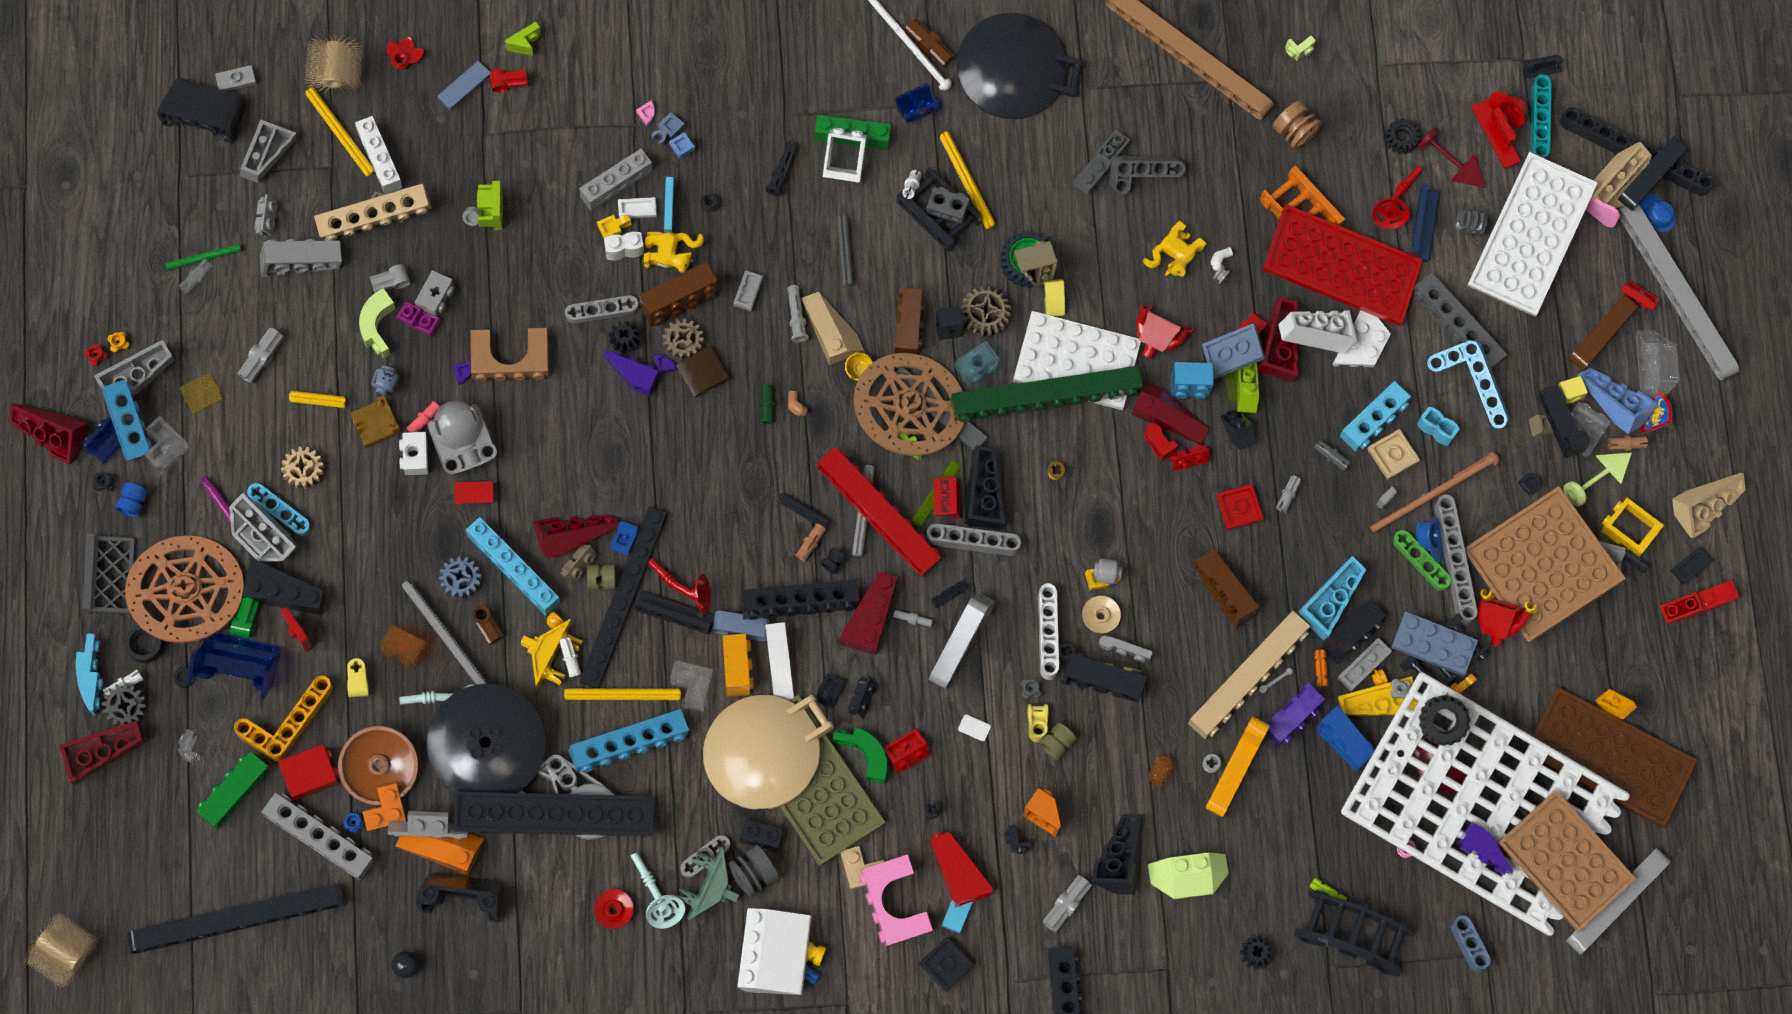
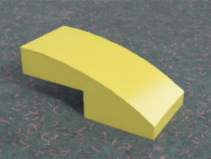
M1063 279L1044 281L1045 314L1050 316L1065 315Z

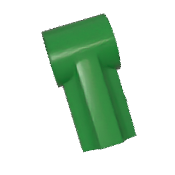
M251 598L242 599L237 617H234L230 634L251 638L255 626L254 619L260 604L258 601Z

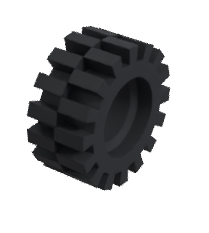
M1401 118L1400 121L1396 119L1395 122L1390 124L1385 134V143H1388L1387 147L1389 149L1393 148L1392 152L1397 150V154L1401 155V152H1403L1405 155L1408 151L1411 153L1416 148L1420 139V132H1418L1419 127L1415 128V122L1410 124L1411 120L1408 119L1405 122V118ZM1398 131L1408 133L1409 140L1407 142L1399 141L1396 138V133Z

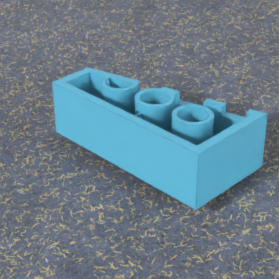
M1353 556L1350 557L1296 614L1309 624L1310 628L1320 638L1325 640L1331 634L1334 625L1340 618L1343 609L1350 600L1366 569Z

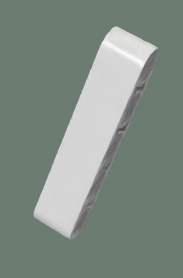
M1047 583L1041 586L1038 595L1040 673L1044 679L1052 680L1057 676L1059 670L1057 590L1054 585ZM1044 591L1051 592L1052 597L1046 598L1043 596L1042 593ZM1050 610L1052 611L1053 615L1046 616L1044 615L1043 611ZM1050 628L1053 634L1047 635L1043 630ZM1051 647L1054 653L1047 654L1044 648ZM1052 666L1055 671L1049 673L1045 670V667Z

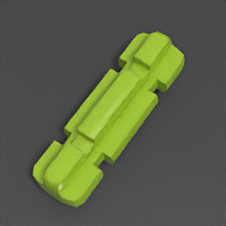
M1314 878L1310 884V888L1315 891H1323L1328 893L1329 896L1345 901L1347 899L1342 894H1337L1338 892L1327 884H1322V881L1318 878Z

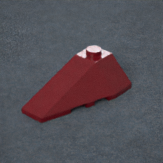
M1146 382L1132 412V415L1151 424H1158L1162 429L1199 445H1202L1209 429L1165 389L1150 382Z

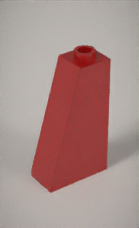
M950 832L934 834L933 838L930 839V846L955 908L992 896L993 889Z

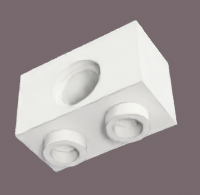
M426 432L402 433L403 439L399 440L400 451H403V458H400V469L404 470L405 475L428 474ZM411 451L418 452L414 457L409 456Z

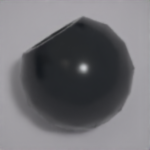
M401 951L392 960V970L400 978H410L418 972L419 959L413 952Z

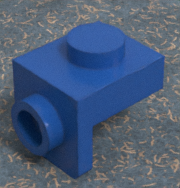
M620 521L610 549L628 555L636 540L638 527Z

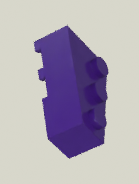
M1309 682L1297 696L1295 695L1283 709H1280L1267 722L1270 727L1266 735L1277 746L1282 743L1286 745L1293 738L1291 735L1296 730L1300 732L1307 725L1305 723L1306 720L1309 718L1313 720L1321 712L1319 708L1325 699Z

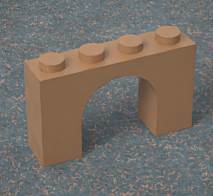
M528 328L527 354L520 362L512 365L499 363L493 358L491 354L490 330H471L472 379L483 382L487 381V379L504 381L507 378H514L515 380L533 378L542 380L545 377H549L547 328Z

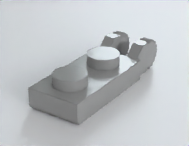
M1104 635L1099 639L1100 648L1106 651L1114 649L1117 654L1121 656H1127V654L1134 656V660L1141 663L1149 662L1151 659L1152 651L1110 636Z

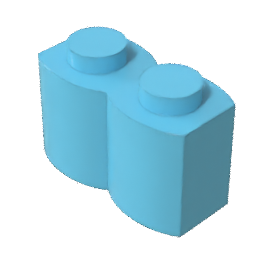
M1432 407L1427 408L1417 423L1423 432L1433 435L1434 439L1444 446H1449L1460 429L1454 421L1444 418L1441 412Z

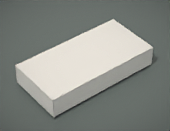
M655 197L618 199L619 218L626 214L629 215L630 219L657 217Z

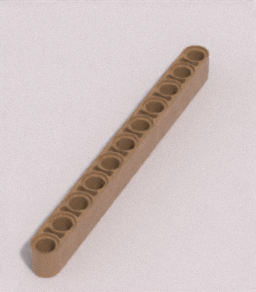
M1105 0V4L1109 9L1255 118L1262 120L1273 107V102L1267 96L1138 0Z

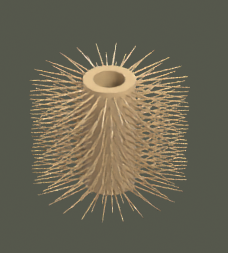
M336 35L335 41L332 39L328 41L326 39V43L314 45L312 50L316 52H313V56H311L313 58H311L312 70L310 71L312 72H310V76H316V78H310L316 80H310L314 82L309 83L324 84L323 88L328 87L332 89H340L342 86L346 88L345 85L350 84L348 86H351L353 84L350 82L355 83L354 80L350 81L349 79L351 77L356 78L355 66L357 65L355 64H357V60L355 59H357L358 53H351L353 51L351 49H358L354 47L359 46H348L352 45L350 43L346 46L343 44L346 40L339 42L340 40L338 39L336 41Z
M60 919L61 921L58 925L51 926L50 924V929L47 927V930H44L38 940H36V946H34L36 951L34 954L37 958H40V962L35 964V967L37 966L36 970L38 968L42 970L47 968L49 970L54 966L55 969H58V973L61 971L65 973V977L67 975L70 977L73 972L75 973L80 968L84 960H87L85 959L87 957L86 953L91 948L87 949L85 947L88 946L91 942L89 940L92 938L89 939V937L85 936L80 940L75 935L72 937L70 933L66 934L65 932L69 931L67 927L72 924L67 923L64 919ZM57 973V974H56L57 976H55V977H58V976H59V977L61 978V979L57 980V983H58V982L61 983V982H62L61 980L63 979V977H62L63 974H62V975H59V974Z

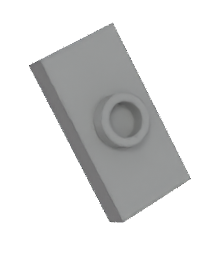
M252 65L215 74L218 88L224 92L256 84Z
M745 270L733 306L752 311L763 280L762 275Z

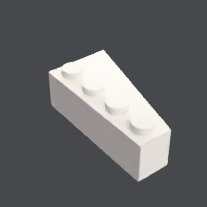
M1344 310L1342 313H1338V311H1331L1330 313H1324L1323 311H1317L1316 313H1310V311L1290 312L1279 324L1281 338L1288 342L1345 353L1357 341L1350 310Z

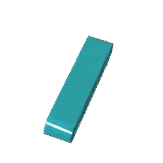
M1541 74L1536 77L1531 87L1530 152L1547 159L1550 153L1551 79L1547 75ZM1537 117L1542 118L1544 121H1539ZM1537 134L1542 135L1544 138H1539ZM1536 151H1540L1544 155H1539Z

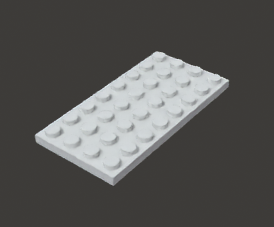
M1529 152L1467 286L1536 317L1598 183Z

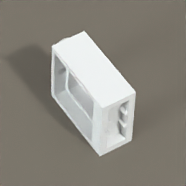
M842 128L830 130L823 177L860 182L867 135H863L861 131L844 132L845 130ZM834 137L861 141L857 170L830 167Z

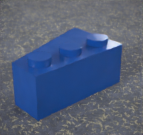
M1338 705L1321 720L1316 728L1318 734L1356 772L1370 760L1375 751L1374 746L1363 737Z

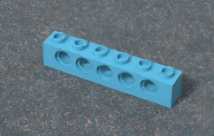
M481 517L466 529L467 537L545 616L550 614L560 604L559 597Z

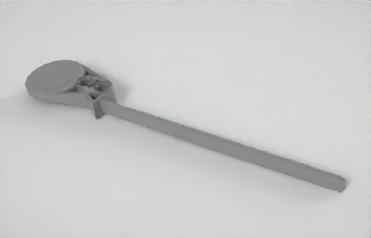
M407 581L402 584L404 591L476 685L487 684V682H484L485 679H482L483 676H480L481 673L478 674L479 671H476L477 668H474L466 653L463 654L464 651H461L462 648H459L460 646L457 645L455 639L452 640L453 637H450L451 634H449L443 623H440L441 621L438 620L434 611L431 612L432 609H429L430 606H427L428 603H425V600L423 601L424 598H421L422 596L419 595L415 586L413 587V584H409ZM559 755L550 756L546 761H543L537 773V776L552 782L555 794H559L556 784H558L562 790L571 792L570 794L614 795L603 784L582 771L576 773L593 784H584L577 788L574 765ZM554 762L562 764L559 769H552L551 765ZM566 777H571L573 782L565 785L563 780ZM575 835L586 840H594L604 837L596 835Z

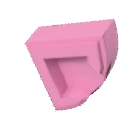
M652 100L636 110V113L646 126L653 121L655 116Z

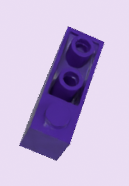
M605 350V360L632 390L650 397L659 377L658 370L652 365L640 364L634 358L629 357L627 359L622 357L616 351L609 352Z
M1473 822L1469 823L1458 841V844L1462 846L1461 849L1470 855L1472 852L1478 855V860L1486 865L1491 863L1495 866L1494 870L1502 875L1506 873L1512 874V868L1491 833Z

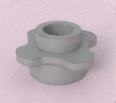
M1397 679L1392 680L1391 697L1405 699L1410 682H1402Z

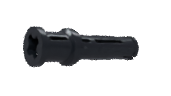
M787 142L778 167L771 174L772 179L765 190L773 196H780L782 193L781 188L787 181L786 174L798 149L796 143Z

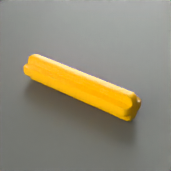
M290 391L289 394L290 402L344 408L346 405V397L299 391Z

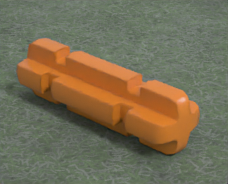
M1316 650L1317 686L1324 688L1328 686V678H1326L1328 675L1327 660H1325L1326 651Z

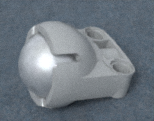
M457 400L446 402L439 407L434 419L428 422V430L442 466L447 473L455 474L471 469L496 456V447L482 411L477 404L468 405ZM485 446L492 447L493 452L491 455H483L482 450ZM455 460L457 463L456 468L453 470L447 469V461Z

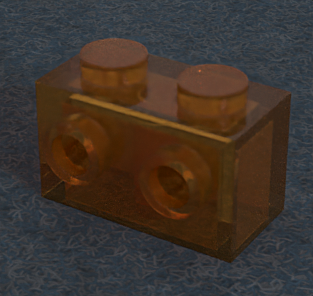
M394 625L390 626L380 643L382 652L391 658L393 656L399 658V661L408 667L410 665L416 667L427 649L425 641Z

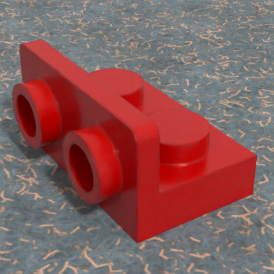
M916 728L883 747L885 755L893 764L897 774L930 756L928 745Z

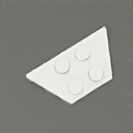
M1360 310L1353 324L1357 341L1345 353H1338L1333 362L1334 366L1374 367L1391 335L1378 317Z

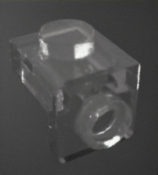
M187 729L186 733L180 737L178 752L182 759L188 762H193V760L199 762L200 756L191 751L197 735L194 731Z

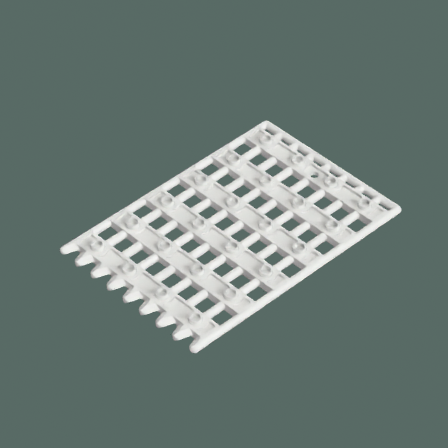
M1420 672L1345 802L1341 813L1539 931L1552 936L1554 929L1546 919L1560 920L1563 916L1540 890L1534 896L1519 887L1524 877L1527 876L1512 859L1504 855L1513 873H1506L1500 876L1486 868V864L1478 860V855L1472 852L1471 855L1468 854L1466 856L1452 848L1451 845L1456 836L1461 838L1464 833L1460 829L1465 820L1473 822L1490 832L1497 843L1506 835L1504 832L1509 823L1516 826L1521 821L1514 816L1519 805L1530 812L1536 807L1523 799L1528 789L1543 796L1544 799L1554 790H1557L1566 801L1569 799L1572 791L1585 798L1588 802L1583 811L1570 803L1568 804L1594 832L1605 835L1611 832V826L1603 818L1604 815L1614 818L1621 815V810L1613 802V799L1625 801L1629 799L1630 795L1625 790L1429 675ZM1425 682L1428 685L1423 694H1421L1418 690L1422 683ZM1447 695L1458 699L1468 709L1469 717L1471 718V722H1469L1470 729L1467 730V735L1459 743L1456 742L1451 746L1438 745L1436 748L1421 739L1423 733L1419 727L1420 710L1433 697ZM1416 699L1418 703L1414 710L1408 709L1412 700ZM1441 709L1438 713L1452 720L1447 731L1435 724L1434 727L1440 732H1448L1454 727L1456 717L1452 711ZM1405 715L1408 717V720L1402 728L1399 726V723ZM1479 715L1496 724L1490 734L1474 725ZM1395 732L1399 736L1393 745L1389 741ZM1470 732L1486 740L1481 751L1465 742ZM1513 735L1529 743L1524 754L1508 745ZM1416 746L1433 754L1428 765L1411 756ZM1386 749L1389 751V754L1383 762L1380 760V757ZM1460 749L1476 757L1471 768L1455 759ZM1398 750H1402L1404 752L1403 757H1398ZM1504 752L1520 760L1515 771L1499 762ZM1547 755L1563 763L1558 774L1542 765ZM1407 762L1423 771L1418 782L1402 773ZM1451 765L1467 774L1462 785L1445 776ZM1375 766L1380 768L1375 778L1370 777ZM1494 769L1510 777L1505 788L1489 779ZM1538 771L1554 780L1549 791L1533 782ZM1581 775L1597 783L1592 794L1576 785ZM1397 780L1414 788L1409 798L1392 790ZM1441 782L1457 791L1452 802L1436 793ZM1365 783H1367L1370 787L1364 796L1360 792ZM1485 785L1501 794L1496 805L1480 796ZM1388 796L1404 805L1399 816L1383 807ZM1357 800L1360 802V805L1354 813L1351 811V808ZM1431 800L1448 808L1443 819L1426 810ZM1475 803L1491 811L1486 822L1470 813ZM1378 813L1394 822L1389 833L1373 824ZM1422 816L1438 825L1433 836L1417 827ZM1412 834L1428 842L1423 853L1407 844ZM1446 854L1463 862L1458 873L1441 864ZM1481 874L1497 882L1492 893L1476 884ZM1515 894L1531 902L1526 913L1510 904Z

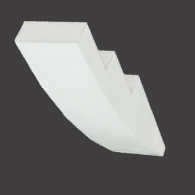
M785 622L766 624L773 695L791 700L794 698Z

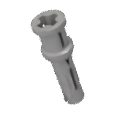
M791 285L787 288L792 318L789 323L793 332L791 339L792 342L801 343L809 339L805 330L807 323L802 315L799 286Z

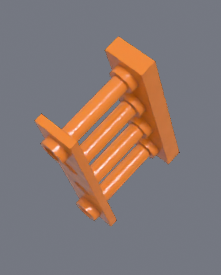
M1296 165L1290 169L1287 176L1288 181L1271 195L1266 190L1261 194L1262 205L1267 209L1269 208L1278 219L1283 208L1275 200L1294 186L1301 191V194L1287 205L1296 208L1304 200H1309L1313 204V208L1307 213L1314 216L1317 213H1321L1327 221L1339 226H1343L1345 218Z

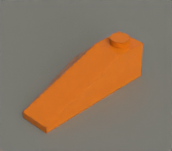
M468 833L467 838L461 839L454 837L435 838L431 836L414 837L403 835L399 837L395 847L469 876L484 839Z

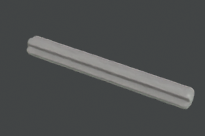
M865 465L863 476L869 478L872 483L874 466ZM859 512L852 555L856 557H862L867 528V520Z

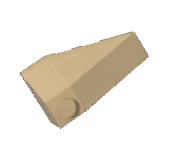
M1738 473L1687 490L1672 499L1674 515L1691 538L1705 532L1711 526L1710 522L1715 517L1719 518L1722 515L1721 511L1727 505H1732L1746 490L1744 474Z

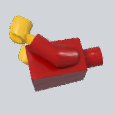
M1483 589L1481 590L1483 599L1480 600L1477 608V619L1481 626V631L1491 635L1490 645L1500 647L1502 646L1503 639L1516 635L1526 625L1531 617L1530 613L1533 614L1538 611V605L1535 604L1532 609H1529L1532 602L1527 601L1525 603L1526 610L1523 611V607L1495 600L1492 590L1487 595V590Z

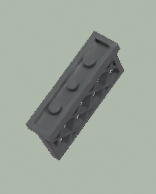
M87 534L82 614H90V612L130 614L128 606L127 608H117L114 602L122 597L126 601V597L124 595L125 589L121 592L114 584L121 578L127 581L125 575L129 574L133 566L134 538ZM98 542H107L111 548L103 553L98 548ZM121 543H130V550L124 555L117 548ZM112 550H115L121 556L114 563L106 557ZM104 558L111 566L102 572L97 567V563ZM124 559L129 564V568L122 573L116 565ZM112 568L120 575L113 582L105 575ZM101 577L109 583L102 591L96 586V582ZM111 587L119 593L112 600L104 594ZM100 596L108 602L104 607H95V600Z

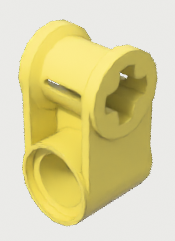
M352 659L347 665L349 698L369 696L365 664L361 659ZM358 665L360 669L355 673V666Z
M1028 704L1029 738L1033 742L1038 743L1047 734L1048 704H1044V706ZM1035 728H1040L1043 731V733L1037 735L1033 732V730Z

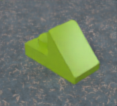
M534 22L506 39L505 46L507 51L532 56L533 50L529 42L536 41L541 35L539 25Z

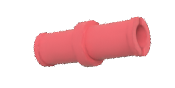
M432 401L422 413L419 412L417 414L418 417L406 429L410 433L419 432L425 425H428V422L435 416L440 406Z

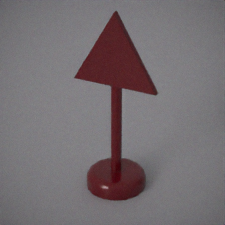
M1435 126L1417 145L1420 149H1424L1431 143L1460 169L1451 181L1486 188L1475 155L1473 154L1462 165L1433 140L1438 133V129Z

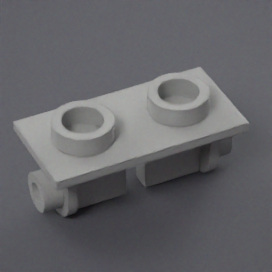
M268 194L258 200L257 215H262V217H256L254 230L258 235H263V232L272 236L275 227L274 220L277 201Z

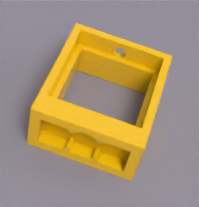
M1626 498L1624 502L1619 501L1613 508L1615 511L1614 515H1608L1602 522L1604 527L1601 532L1618 545L1622 543L1627 547V550L1630 549L1640 557L1664 525L1629 498ZM1624 508L1652 528L1639 545L1612 526Z

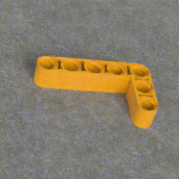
M326 676L316 677L274 736L248 719H239L235 723L234 729L241 740L274 761L283 760L331 695L333 687L330 680ZM322 683L328 684L325 690H319L318 686ZM315 699L316 703L313 706H307V701ZM298 715L305 716L301 722H296L295 718ZM249 726V730L246 733H240L241 727ZM286 731H293V735L290 738L283 737ZM264 736L265 741L263 743H256L258 737ZM275 747H281L279 754H272V750Z
M1252 716L1205 809L1221 817L1224 816L1270 727L1269 724Z

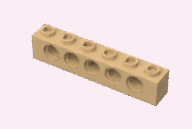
M419 184L315 215L314 218L320 238L323 240H336L337 236L343 234L344 236H350L360 229L362 231L373 229V225H387L391 223V220L397 218L399 220L407 219L410 217V214H424L428 212L427 209L431 208L426 187L423 184ZM408 199L414 200V204L411 207L405 206ZM391 204H395V211L392 213H388V206ZM376 209L378 211L377 216L370 218L369 213ZM359 215V221L353 224L351 222L352 217ZM341 220V227L334 229V222Z

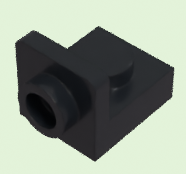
M827 673L818 689L817 702L833 708L845 680Z

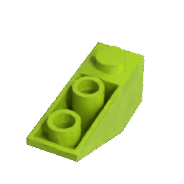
M1257 362L1237 370V412L1256 413L1259 400Z

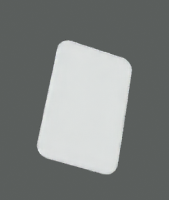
M964 715L958 730L984 741L991 726L969 715Z

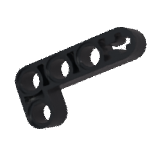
M1556 385L1539 391V400L1563 456L1568 458L1585 452L1589 446L1588 436L1584 430L1578 431L1560 387Z

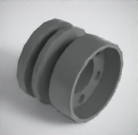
M757 844L746 851L748 861L738 856L736 858L740 866L733 860L728 863L734 880L749 897L755 896L752 886L758 892L762 891L759 881L762 880L767 886H770L779 880L778 873L771 861Z

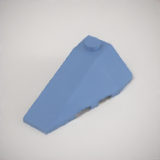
M1592 368L1586 369L1577 376H1581L1586 389L1613 423L1627 434L1640 428L1658 407V403L1645 393L1631 391L1627 389L1628 385L1624 383L1619 385L1611 381V377Z

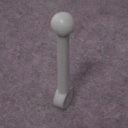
M1287 668L1286 672L1265 686H1260L1259 692L1264 694L1269 687L1287 675H1292L1293 669Z

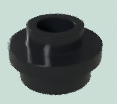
M714 194L704 195L700 200L701 208L706 212L715 211L719 206L717 196ZM711 201L713 204L708 206L706 203Z

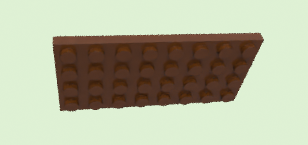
M1559 687L1555 689L1532 735L1544 744L1628 792L1630 795L1628 800L1623 801L1614 798L1613 802L1662 828L1666 826L1697 762V759ZM1547 755L1542 765L1559 773L1563 763ZM1581 775L1578 784L1591 791H1594L1597 786L1596 782L1584 775Z

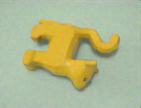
M1178 221L1163 241L1153 249L1154 260L1150 261L1144 258L1143 262L1147 267H1157L1161 262L1160 252L1163 251L1175 259L1168 265L1169 268L1165 276L1172 274L1173 276L1184 277L1186 275V266L1193 260L1197 251L1201 252L1206 247V242L1198 238L1190 245L1185 243L1183 240L1187 241L1191 235L1181 232L1184 231L1186 225Z
M647 232L645 247L651 248L656 245L658 246V252L644 254V267L646 269H649L651 265L664 268L675 267L680 273L686 272L690 263H693V259H690L692 254L689 252L676 255L678 242L684 240L687 246L697 248L704 242L703 235L699 234L697 240L693 241L686 233Z

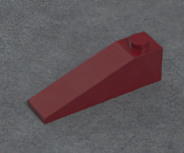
M15 403L10 404V423L25 435L29 434L34 438L36 444L40 447H45L50 452L49 455L54 459L69 465L72 464L85 442L87 423L66 415Z
M613 515L588 516L585 520L576 517H570V520L558 521V517L533 521V525L542 553L546 558H556L618 527L619 522Z

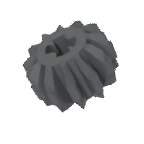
M1460 211L1455 219V229L1464 234H1483L1487 227V216L1478 211Z

